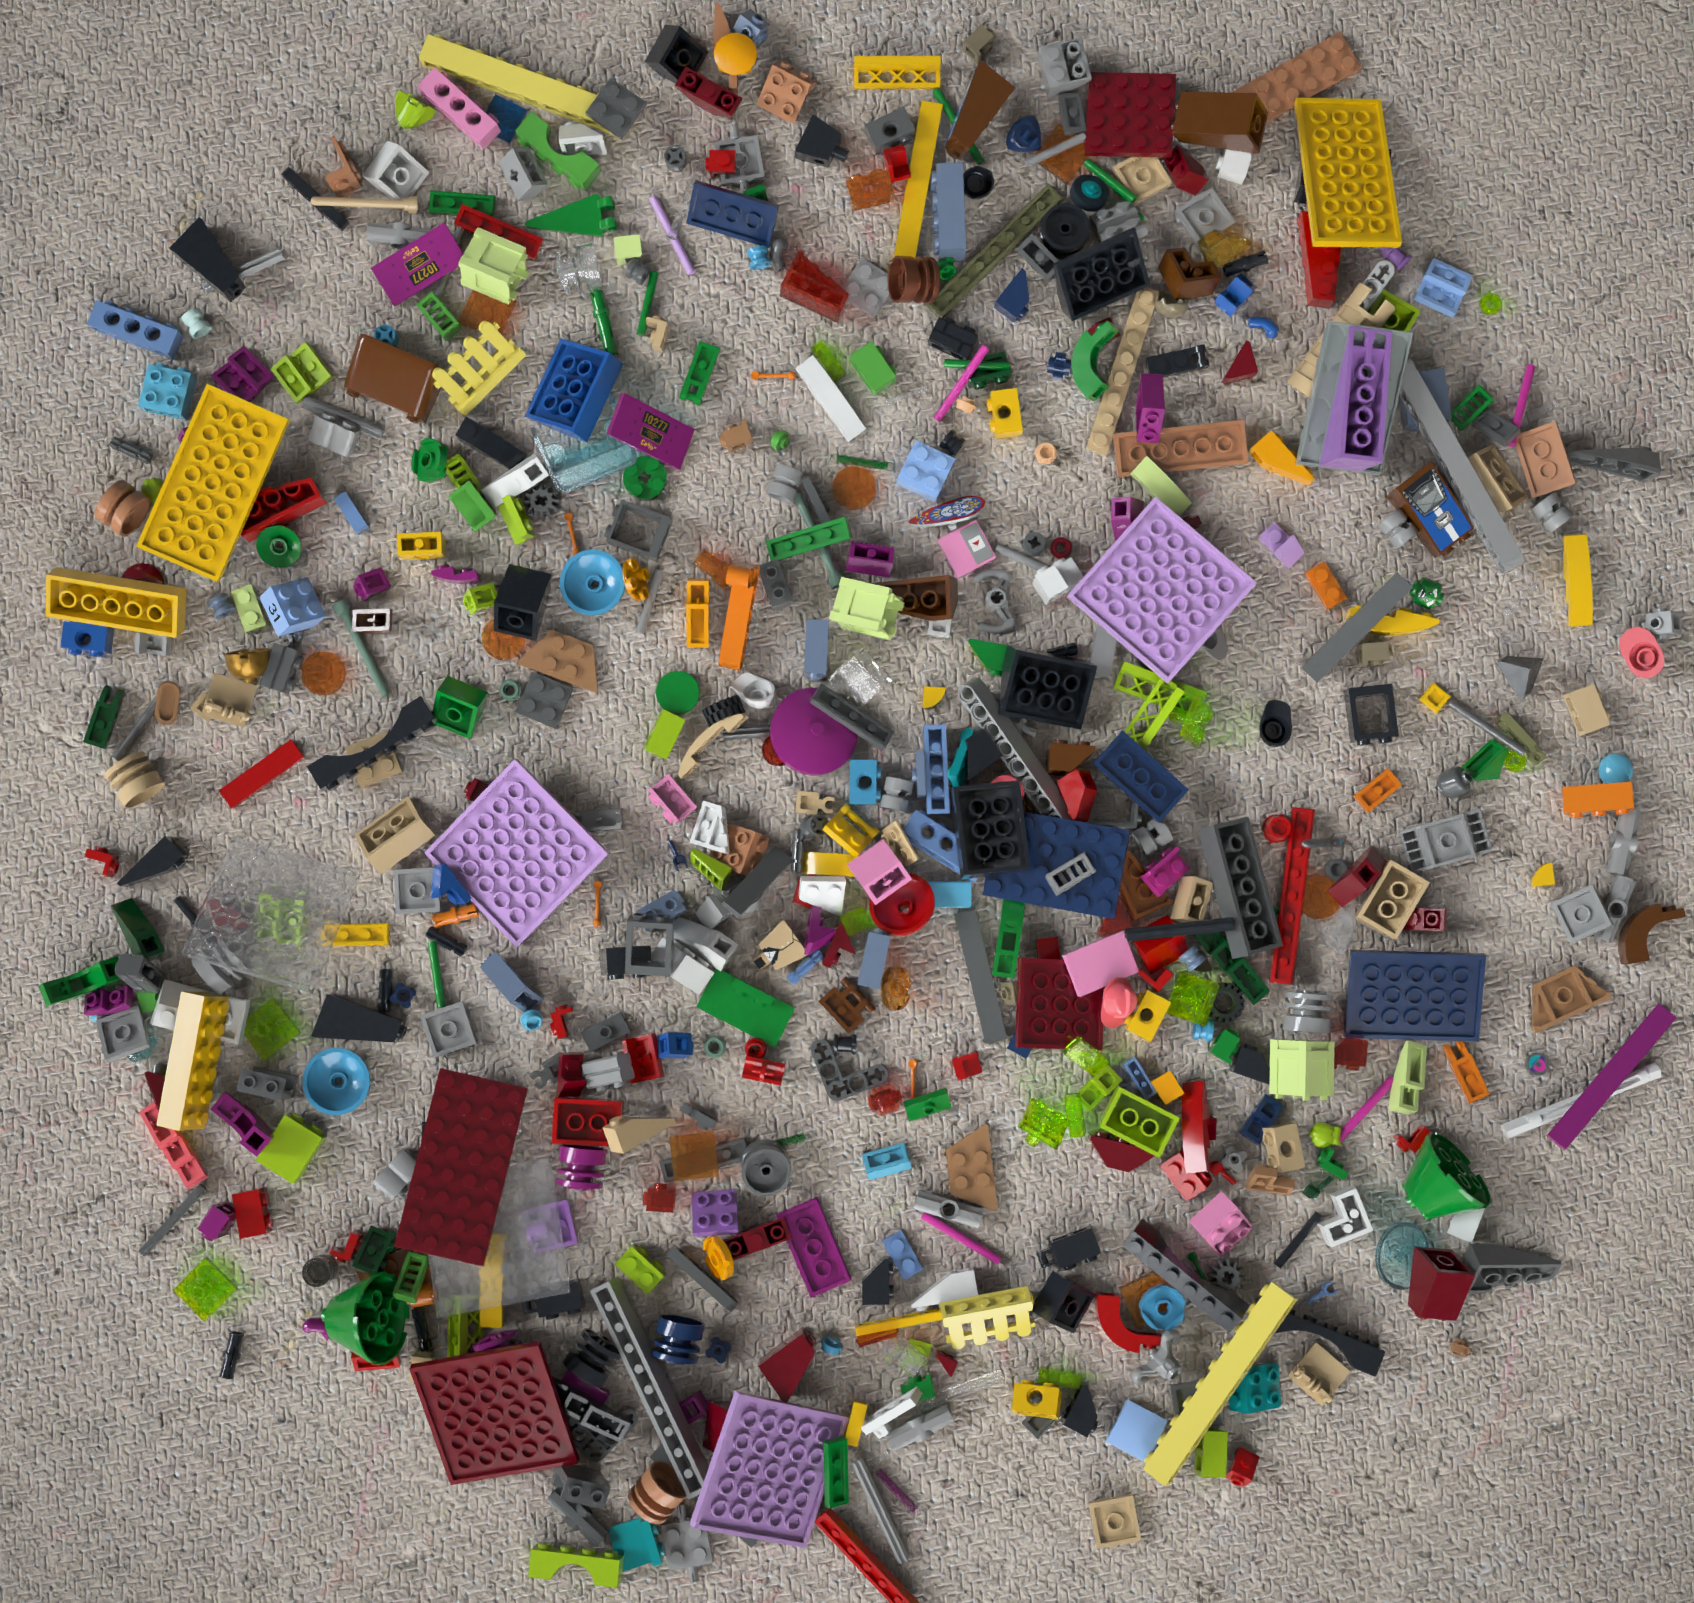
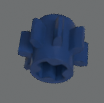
M1056 352L1055 357H1049L1047 373H1051L1052 379L1062 380L1063 375L1069 376L1071 359H1066V353Z

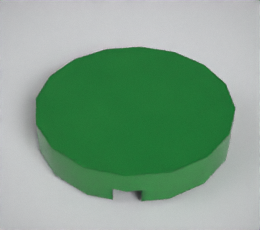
M669 672L657 684V702L662 709L672 714H686L699 701L700 691L698 683L693 676L686 672Z

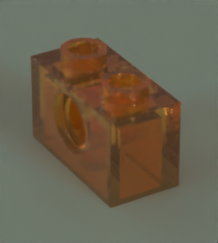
M876 169L868 175L856 174L846 180V190L852 212L894 202V191L888 170ZM871 185L875 190L867 192L864 190V187Z

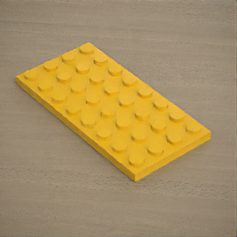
M1296 98L1294 107L1313 247L1400 248L1402 237L1381 99Z
M206 384L136 547L220 583L290 420Z

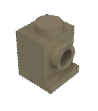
M981 24L963 42V51L978 65L982 54L985 56L992 50L996 34L992 29L986 28Z
M1388 642L1362 643L1357 646L1359 668L1366 667L1368 663H1370V667L1382 666L1383 662L1393 658L1392 648L1389 647Z

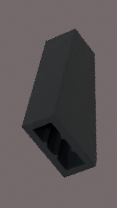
M200 217L169 247L177 259L228 301L232 302L235 298L239 297L246 288L214 235Z
M327 994L311 1036L315 1038L395 1043L399 1042V1039L404 1038L407 1027L405 1026V1020L337 995Z

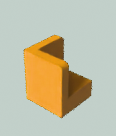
M1167 1071L1156 1079L1150 1080L1157 1092L1158 1098L1164 1105L1184 1094L1171 1071Z

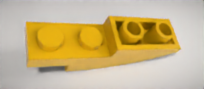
M1362 606L1350 608L1345 619L1349 620ZM1400 607L1392 612L1391 617L1387 613L1368 633L1384 636L1414 634L1438 625L1440 619L1434 618V615L1422 612L1421 614L1412 613V609Z

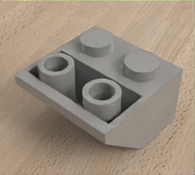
M1082 37L1039 47L1037 59L1047 98L1069 93L1092 79Z

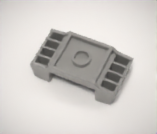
M1481 809L1399 831L1410 871L1413 873L1493 851Z

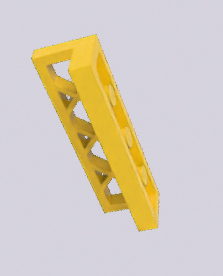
M854 56V90L940 88L941 56ZM936 72V83H927L922 77L926 73ZM858 73H868L872 79L868 83H858ZM883 73H890L894 77L889 83H884L879 79ZM904 73H911L916 78L911 83H905L900 77Z

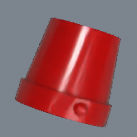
M1283 814L1270 815L1262 823V835L1270 844L1283 842L1291 832V823Z

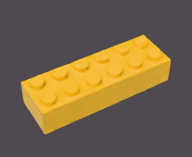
M56 567L46 574V617L177 638L185 630L187 588Z
M181 991L157 1126L177 1131L205 1129L209 1118L208 1110L213 1096L212 1088L217 1075L216 1067L221 1053V1036L225 1031L224 1024L226 1013L229 1010L228 999L230 996L211 992Z

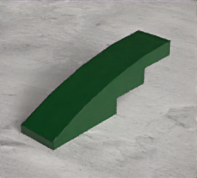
M1220 932L1193 935L1252 1005H1255L1270 992V989L1244 957L1232 959L1228 940Z

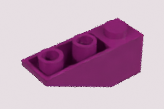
M1131 496L1111 498V523L1115 541L1144 510V501Z

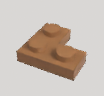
M1264 1164L1255 1166L1245 1182V1190L1290 1196L1295 1188V1180L1288 1179V1177L1283 1175L1277 1176V1169Z

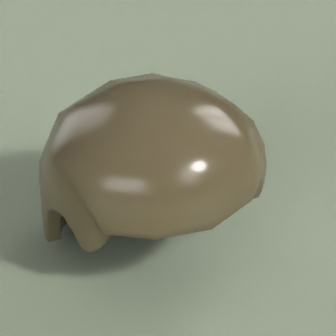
M1170 291L1157 292L1155 307L1164 317L1176 318L1184 315L1187 311L1188 299L1186 302L1184 299L1175 300Z

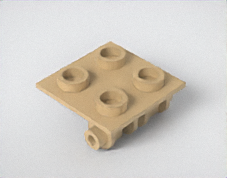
M213 673L201 715L245 728L246 722L249 721L251 715L249 712L257 685Z
M898 820L880 831L881 839H884L904 868L917 862L919 858Z
M1315 1342L1287 1377L1323 1406L1326 1401L1330 1403L1333 1400L1334 1396L1332 1394L1349 1375L1350 1371Z

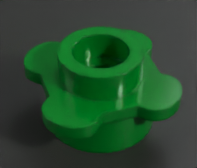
M953 257L937 261L940 269V279L948 280L955 275L957 269L954 267L953 263L955 260Z

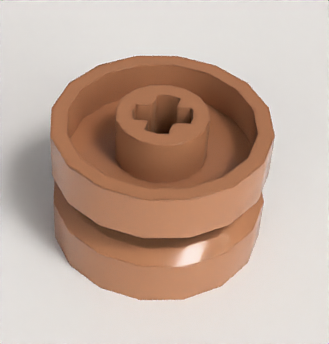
M119 480L111 485L100 498L95 509V518L106 526L111 525V530L121 537L129 536L146 518L151 507V499L140 491L135 492V487L125 480Z

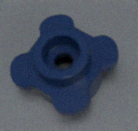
M397 983L394 994L390 996V1001L401 1004L403 1008H409L412 997L416 995V990L405 987L403 983Z
M713 1337L710 1348L706 1350L705 1354L708 1358L716 1359L718 1363H724L727 1352L731 1350L732 1346L729 1342L725 1343L723 1340H720L719 1337Z

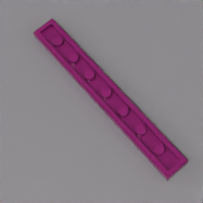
M1658 1003L1546 1136L1565 1151L1677 1017Z

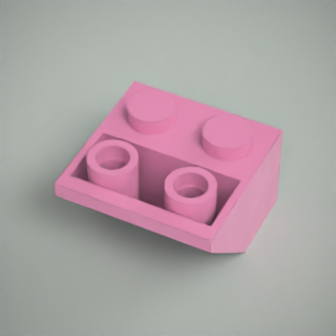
M884 839L847 863V866L875 905L912 880Z
M1222 1191L1188 1221L1220 1258L1230 1252L1233 1246L1246 1237L1249 1231L1253 1229V1226L1238 1207Z

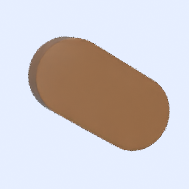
M164 681L157 689L155 718L163 725L172 724L178 715L180 688L173 681Z

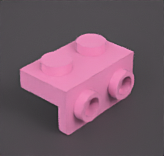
M669 774L655 786L648 789L650 792L648 798L656 807L659 804L665 810L662 814L670 824L674 821L678 825L697 809V806Z

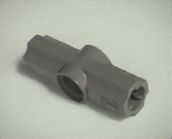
M556 1487L546 1500L563 1515V1520L571 1529L579 1531L596 1547L609 1533L608 1529L593 1516L589 1506L562 1500L560 1496L563 1488Z

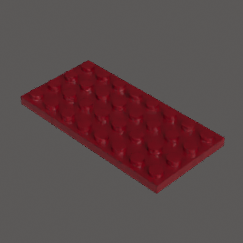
M440 1068L394 1247L484 1267L528 1088Z

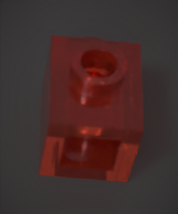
M654 1183L653 1187L650 1186L648 1188V1192L644 1191L643 1205H647L646 1211L673 1213L675 1211L676 1188H667L665 1183Z

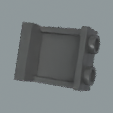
M254 1066L252 1070H241L236 1091L279 1101L293 1098L298 1076Z
M578 1465L556 1467L551 1480L553 1486L563 1488L560 1496L562 1500L600 1509L605 1508L611 1487L600 1470Z

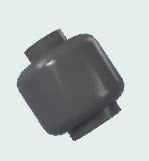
M1454 766L1440 773L1437 788L1443 796L1456 798L1470 790L1472 777L1467 770Z

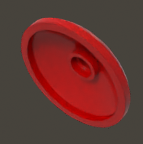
M908 873L912 880L875 905L870 899V915L879 929L887 931L890 935L904 936L917 932L928 923L935 909V896L931 886L922 877ZM905 908H909L906 913L902 912Z

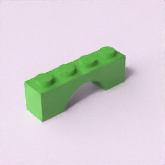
M532 111L515 130L518 138L517 142L522 147L528 146L535 152L534 155L541 162L547 161L551 164V169L560 176L563 174L569 178L568 182L576 189L580 187L586 191L600 174L599 164L583 151L569 156L555 152L549 146L551 134L549 125Z

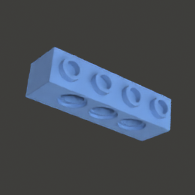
M96 300L87 322L91 329L172 360L175 359L184 337L178 331V327L170 323L165 325L159 324L157 319L148 315L145 318L140 317L136 311L125 308V310L119 309L117 304L107 300L104 303ZM116 317H120L119 322L115 325H112L113 319ZM140 324L139 330L132 332L133 327ZM156 332H160V337L153 340V335Z
M946 724L924 725L923 748L925 751L927 787L926 813L930 816L949 815Z
M915 810L902 828L909 842L960 875L955 834L949 831L947 825L941 822L936 823L930 819L931 816L926 812ZM923 828H927L930 830L931 838H927L923 835ZM941 840L949 842V850L942 847ZM971 878L967 880L973 883L974 881L978 880V878Z

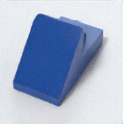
M444 863L433 867L431 899L439 898L447 892L446 895L452 903L456 905L466 904L471 899V896L448 866Z

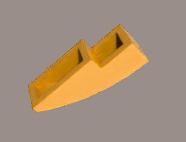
M688 578L686 603L687 648H709L710 578Z

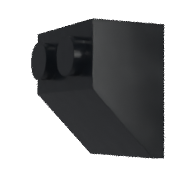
M665 25L644 62L660 76L676 84L685 67L698 72L709 52L681 26Z
M1052 1271L1042 1291L1036 1298L1032 1309L1034 1313L1049 1323L1074 1334L1096 1294L1069 1278Z

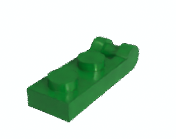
M699 341L679 399L683 401L690 400L694 402L693 404L701 406L720 353L719 347ZM691 386L698 388L697 393L690 392Z

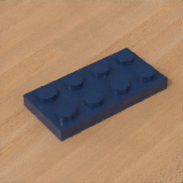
M696 180L693 186L686 224L769 248L772 242L779 205Z
M1123 730L1092 763L1157 823H1160L1189 790Z

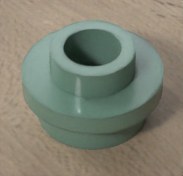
M507 679L501 683L499 692L506 701H515L520 697L522 688L516 680ZM509 687H514L515 691L513 694L507 693Z
M711 1036L704 1043V1051L711 1058L721 1057L726 1051V1043L719 1036ZM716 1042L719 1044L718 1051L711 1049L712 1043Z

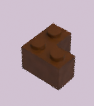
M1186 247L1166 249L1158 266L1175 300L1211 296L1222 278L1213 261L1194 263Z

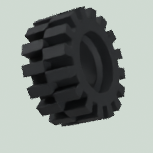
M734 695L707 706L702 712L710 727L724 718L745 713V709L739 695Z
M1216 983L1210 986L1207 992L1204 993L1202 1003H1204L1203 1009L1208 1017L1217 1022L1228 1023L1236 1020L1238 1016L1240 1017L1241 1011L1245 1007L1243 1006L1245 999L1242 997L1243 993L1238 990V987L1230 983ZM1220 994H1227L1232 1000V1005L1227 1011H1220L1215 1005V1000Z

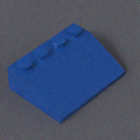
M561 338L525 417L569 437L588 442L623 363L609 352Z

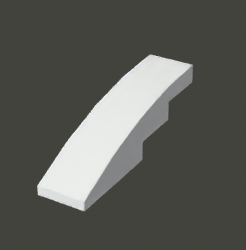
M813 355L795 367L817 402L821 404L832 422L836 424L846 441L849 442L866 429L840 390Z

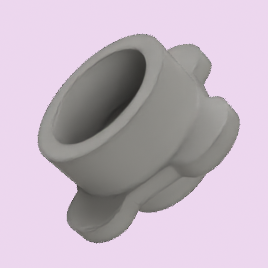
M1229 1146L1226 1148L1221 1164L1223 1167H1231L1234 1171L1240 1172L1243 1169L1242 1163L1247 1158V1154L1245 1151H1237L1233 1146Z

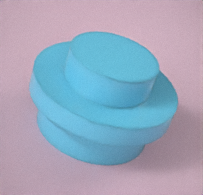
M536 1009L524 1012L520 1018L521 1025L529 1031L537 1030L542 1025V1014Z

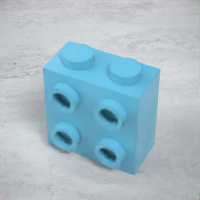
M156 363V366L148 364L138 407L145 412L187 420L197 378L186 368L178 367L177 370H174L162 363Z

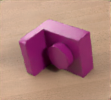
M382 567L358 575L353 585L355 594L358 597L360 596L363 602L367 601L370 596L389 590L391 587Z

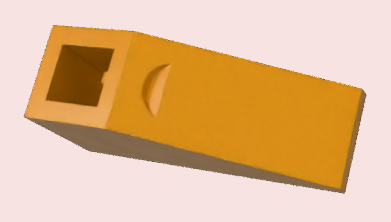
M1272 430L1248 451L1263 469L1307 486L1315 480L1313 472L1309 467L1296 465L1297 454L1292 449L1289 450L1284 445L1283 438L1278 433L1274 434Z

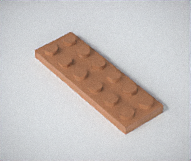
M1339 32L1231 93H1256L1268 111L1267 124L1294 109L1296 98H1313L1361 71L1362 67L1343 35Z
M1244 420L1161 428L1159 443L1137 442L1136 431L1113 434L1117 478L1132 477L1130 473L1146 456L1164 473L1248 464Z

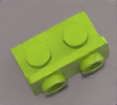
M633 1243L615 1265L648 1295L665 1277V1267L656 1259L653 1262L647 1256L649 1253L640 1244L636 1246Z

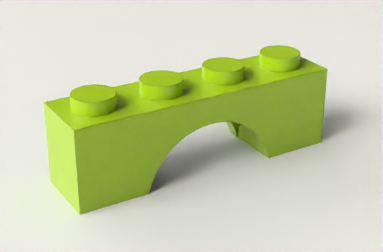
M539 1542L531 1549L528 1577L551 1580L560 1567L567 1564H576L584 1567L590 1573L595 1586L618 1588L622 1583L624 1555L618 1554V1551L605 1550V1553L596 1552V1549L592 1547H584L580 1550L574 1549L573 1545L568 1544L556 1547L552 1546L550 1542Z

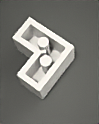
M1072 557L1067 560L1062 558L1050 568L1046 565L1036 571L1037 574L1034 575L1035 578L1032 584L1044 604L1048 605L1074 589L1082 580L1083 575Z
M665 938L660 940L651 953V960L665 961ZM674 940L673 971L670 977L700 995L714 972L707 968L709 966L708 962L700 957L694 959V953L686 948L681 950L683 945Z
M1349 1186L1330 1194L1338 1215L1318 1223L1326 1245L1334 1247L1373 1231L1356 1188Z

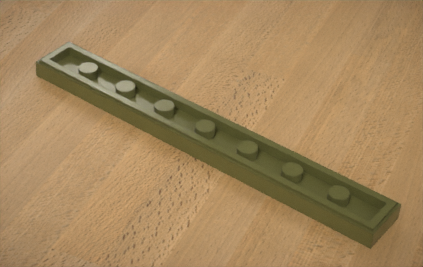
M1048 183L938 291L935 301L931 304L926 303V306L938 318L944 319L1043 221L1045 214L1050 208L1060 204L1064 198Z

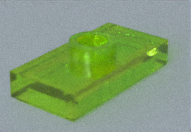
M1079 1036L1062 1050L1067 1058L1093 1077L1110 1063L1105 1055Z

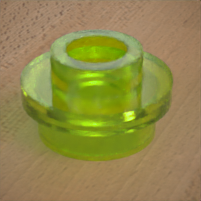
M1494 293L1485 294L1479 302L1481 311L1486 315L1496 314L1502 306L1500 297ZM1487 302H1491L1493 308H1489Z
M1512 750L1507 753L1504 766L1511 772H1519L1526 766V756L1523 755L1522 757ZM1514 757L1519 758L1516 764L1511 763V759Z

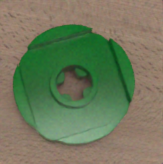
M423 439L419 443L422 446L419 450L415 449L413 453L411 467L413 474H417L419 481L433 483L438 478L442 479L446 475L445 466L448 446L436 439Z
M640 456L625 466L623 483L630 495L642 501H649L657 498L667 484V474L664 466L658 460L649 456ZM643 473L651 475V478L648 479L647 484H644L643 481H639V478L642 477Z

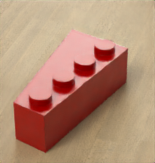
M1301 211L1297 217V227H1299L1300 234L1299 242L1302 250V266L1305 273L1304 281L1308 306L1329 309L1335 301L1341 247H1313L1308 211Z
M307 478L259 491L241 536L250 543L256 540L265 528L272 525L284 526L327 504L319 485L312 478Z

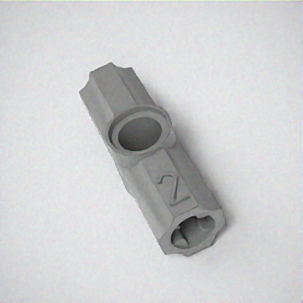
M369 222L367 226L368 243L386 244L396 249H402L432 229L416 228L402 222H394L393 225Z
M1629 810L1630 814L1618 816L1616 829L1612 832L1609 840L1611 853L1607 873L1625 877L1628 875L1631 856L1636 851L1638 845V835L1636 833L1641 814L1638 810Z
M1616 875L1607 900L1603 902L1613 926L1593 934V937L1612 944L1621 919L1627 914V904L1636 881L1625 876ZM1614 903L1618 906V912L1615 915L1610 910L1611 905Z
M921 1190L918 1191L913 1208L979 1228L984 1210L955 1201L952 1198H945ZM947 1203L955 1206L954 1212L949 1215L944 1214L942 1211L943 1206Z
M945 1403L926 1413L921 1412L906 1420V1423L890 1430L886 1437L894 1452L913 1442L917 1443L929 1438L935 1431L953 1423L954 1419Z

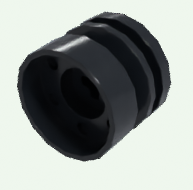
M584 1328L581 1333L582 1338L576 1340V1344L582 1351L571 1348L562 1363L570 1372L594 1387L602 1388L610 1375L604 1365L615 1368L617 1364L615 1360H620L621 1356L616 1345L609 1338Z

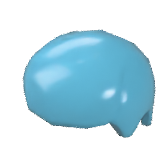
M1613 753L1601 760L1598 772L1599 777L1604 783L1629 782L1634 769L1632 762L1625 755Z

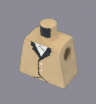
M783 920L758 944L763 953L753 959L760 971L769 964H772L775 970H778L807 955L804 954V947L785 920Z

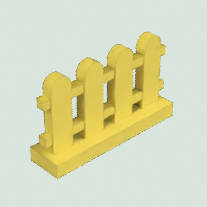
M482 321L479 324V331L482 335L477 340L471 336L466 337L463 345L467 350L462 355L457 352H452L448 355V362L452 366L447 371L440 367L433 370L432 376L436 381L433 385L437 389L442 387L450 395L448 401L464 416L526 356L524 351L516 346L512 339L508 338L506 340L499 333L498 329L500 326L496 322L491 324L488 321ZM487 340L496 349L492 355L482 346ZM471 356L481 364L476 371L467 363ZM456 371L466 380L461 386L451 378Z
M1028 1286L939 1303L943 1325L949 1328L950 1335L945 1336L947 1344L951 1343L954 1349L963 1348L965 1340L973 1339L976 1345H983L987 1342V1336L995 1335L997 1340L1004 1341L1008 1339L1009 1332L1016 1330L1019 1336L1025 1337L1031 1333V1328L1035 1327L1034 1319L1029 1320L1028 1311H1033V1305ZM1015 1314L1016 1322L1007 1324L1006 1316ZM993 1318L994 1327L985 1328L984 1320ZM971 1323L972 1331L963 1332L962 1324Z

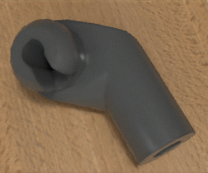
M776 239L769 253L777 272L786 269V265L781 257L783 251L788 248L786 239Z

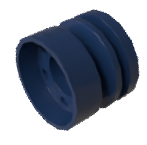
M659 1315L656 1331L665 1335V1338H655L654 1344L659 1347H654L651 1355L672 1364H697L699 1356L693 1353H699L700 1347L691 1343V1341L702 1340L705 1324L701 1321L682 1316Z

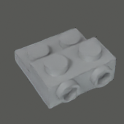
M1129 201L1119 202L1112 208L1098 210L1089 216L1092 231L1101 242L1133 227L1136 229L1138 238L1148 234L1147 227L1139 218L1137 209Z

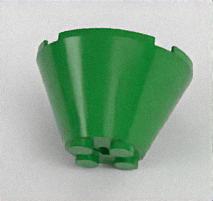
M1432 1132L1428 1133L1402 1184V1188L1408 1195L1405 1197L1407 1203L1412 1208L1417 1207L1427 1221L1487 1208L1492 1203L1490 1192L1481 1175L1475 1176L1468 1165L1471 1163L1469 1159L1443 1135L1437 1132L1434 1134Z
M376 1272L332 1297L327 1307L321 1313V1319L325 1322L329 1340L336 1341L371 1364L384 1365L391 1362L403 1347L407 1332H404L405 1319H409V1304L406 1301L396 1299L393 1295L398 1277L387 1272Z

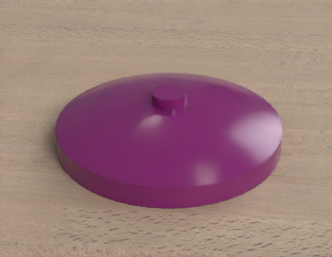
M813 687L791 693L777 706L770 723V738L777 756L785 765L804 775L819 776L837 770L848 761L855 750L858 735L809 703L817 688Z

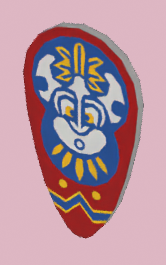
M979 496L960 497L923 511L910 519L909 525L911 527H932L948 524L950 530H955L957 527L956 522L976 517L983 512L986 503Z

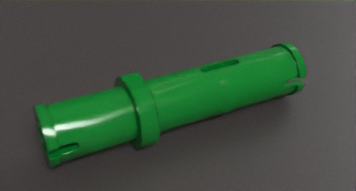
M595 290L589 293L594 308L592 312L593 317L597 320L604 351L615 356L618 355L609 319L610 310L606 307L603 290Z

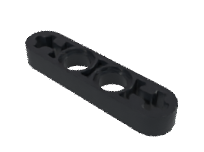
M289 166L281 173V176L310 203L312 197H322ZM313 205L340 231L343 232L350 224L333 206Z

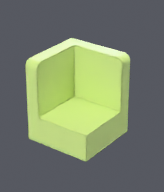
M640 234L614 237L618 265L627 264V258L642 256Z

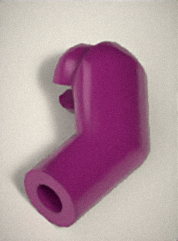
M308 1318L302 1324V1329L305 1333L320 1332L326 1341L329 1340L325 1322L321 1318Z

